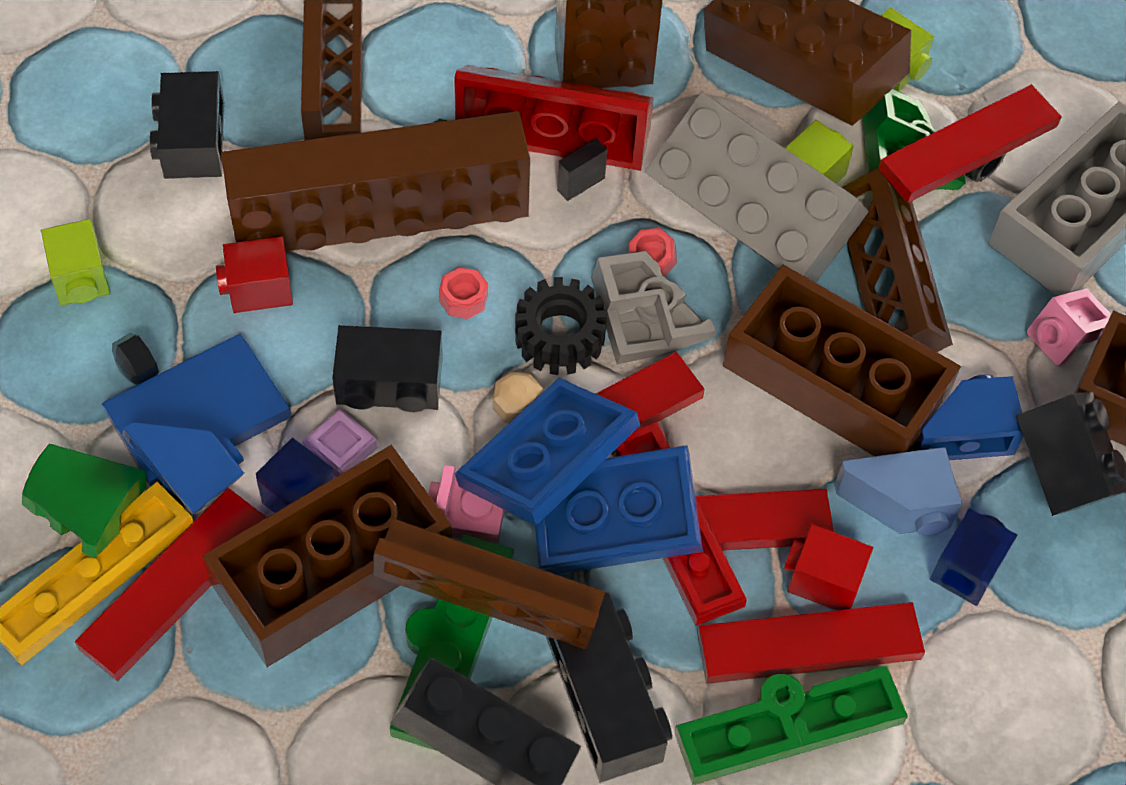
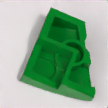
M892 89L862 117L869 172L879 167L882 158L936 132L931 125L927 111L920 101ZM962 175L936 190H959L966 184L965 177Z
M49 443L37 458L28 475L22 491V505L34 515L46 518L50 522V527L60 535L70 531L82 539V552L87 556L96 558L120 533V515L146 489V470Z

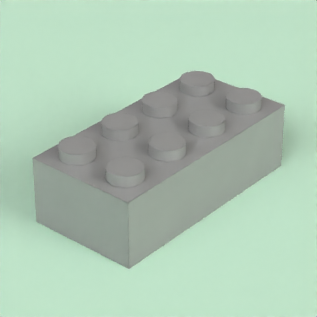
M704 92L700 93L644 171L664 188L776 268L780 269L784 264L815 283L818 282L869 212L858 198Z
M1120 101L1001 210L988 243L1057 296L1078 291L1126 244V105Z

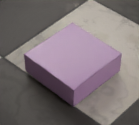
M341 408L302 441L304 450L335 477L364 461L378 448L377 439Z

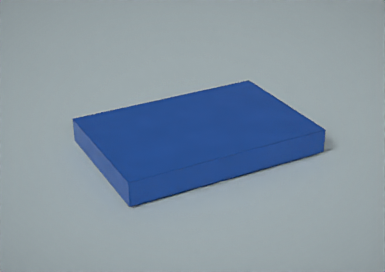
M241 333L102 403L105 414L139 469L146 470V481L150 487L156 482L160 485L162 484L122 436L124 428L132 422L211 431L218 440L225 436L234 446H237L291 418L290 407Z
M558 378L454 473L458 486L537 526L640 426L637 412Z
M688 446L605 459L535 526L539 569L558 575L703 552Z

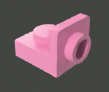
M1085 288L1052 297L1029 326L1027 334L1055 365H1061L1069 360L1080 345L1099 339L1111 313Z
M444 465L441 481H432L428 494L452 524V537L462 538V535L465 534L498 544L505 510L459 487L454 474L455 466Z

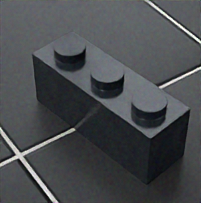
M606 592L586 649L546 636L600 783L664 762L667 741L672 740L671 726L662 707L654 708L647 691L652 689V680L648 666L643 657L635 659L628 641L633 639V633L627 613L623 608L616 610L610 593Z
M432 657L415 678L390 722L494 785H562L582 747Z

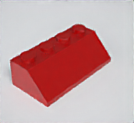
M466 65L456 70L454 77L455 120L519 111L528 151L565 157L590 141L598 139L608 149L606 165L641 171L651 127L654 97L639 95L634 92H621L592 87L588 84H575L546 79L541 76L505 72L495 68Z

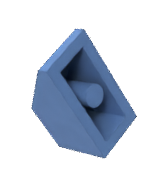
M945 447L842 461L834 485L838 496L899 534L918 532L920 535L930 536L941 533L952 526L962 505Z

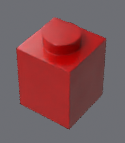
M283 236L222 244L225 264L215 266L220 295L229 294L233 313L293 305Z
M812 524L805 543L795 539L786 560L784 570L793 573L787 592L833 610L851 609L874 547Z

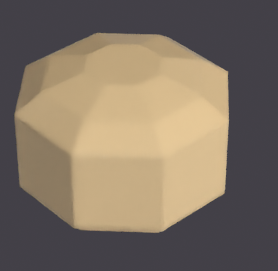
M510 372L495 383L493 410L505 423H510L543 393V387L531 374Z

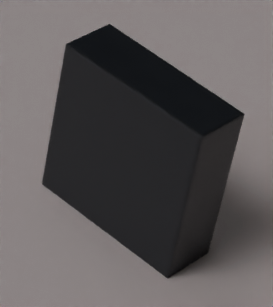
M598 139L590 141L559 160L557 191L567 202L605 179L608 149Z

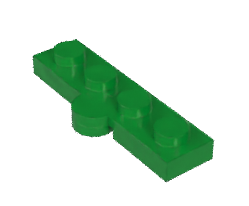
M462 535L460 542L514 560V549L469 535ZM438 599L435 609L425 608L413 613L406 622L405 634L408 647L413 653L417 654L397 710L415 678L431 657L470 680L493 617ZM391 724L389 728L391 737L435 750Z
M886 665L812 686L808 692H804V688L794 677L786 674H775L767 678L762 684L758 702L678 724L674 733L692 785L896 727L904 724L908 715Z

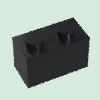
M219 71L161 73L160 93H152L153 120L158 122V130L150 131V153L152 160H160L164 179L222 177L221 152H223L224 97Z
M338 325L332 376L336 405H347L358 410L369 409L373 406L399 408L406 412H420L424 409L438 410L443 360L442 331Z
M1093 392L1071 394L1016 415L1052 516L1071 512L1126 493V462L1122 454L1118 450H1114L1107 432V429L1110 427L1108 413L1102 402L1095 399Z

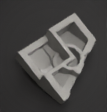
M646 251L597 259L591 278L597 297L601 296L604 302L603 310L607 311L606 330L616 364L663 355L714 337L716 332L714 323L709 318L703 322L684 302L686 298L685 292L676 283L668 281L662 275L660 266Z

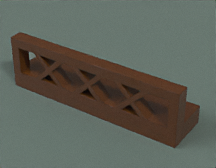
M304 0L301 117L304 140L362 133L363 0ZM326 4H353V9L338 20L326 11ZM340 34L352 45L337 55L326 44ZM340 70L352 81L337 92L325 80ZM351 96H352V103L348 100V98L351 97ZM338 106L351 116V124L324 125V117Z
M878 168L843 186V189L856 198L870 190L873 195L868 208L869 212L847 241L865 311L887 324L895 309L905 313L908 328L901 332L936 352L953 345L913 202L907 203ZM873 228L881 230L884 236L875 256L866 254L864 248ZM884 268L893 271L895 280L886 297L878 295L875 289V285Z
M392 519L385 539H379L374 551V577L583 649L587 648L605 595V591L396 519Z

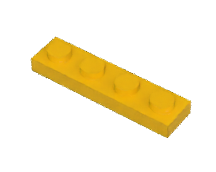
M158 482L153 484L138 496L120 515V533L96 558L85 555L82 552V542H80L0 606V644L23 666L168 548L194 522L192 515Z

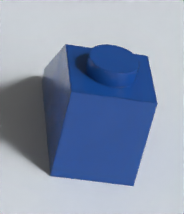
M984 374L974 376L968 380H962L923 427L914 451L945 447L949 461L1015 455L1024 436L1016 415L1022 413L1013 376L994 378L992 375Z
M132 422L123 430L122 436L168 493L192 516L244 475V471L239 467L244 459L233 443L225 436L218 440L211 431L139 422Z

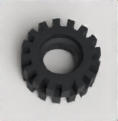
M554 277V286L549 287L546 279L537 282V292L529 287L524 292V300L519 299L517 313H515V342L517 349L522 348L521 356L526 362L534 357L533 368L542 371L544 365L548 364L550 365V374L558 375L559 367L566 366L567 375L576 373L578 362L583 369L591 366L592 357L596 360L598 359L605 342L607 311L603 310L604 302L601 296L594 298V289L591 286L587 285L581 291L579 290L580 280L572 278L570 286H564L563 277ZM552 316H567L576 320L580 325V329L573 335L559 337L545 332L541 324L545 319Z

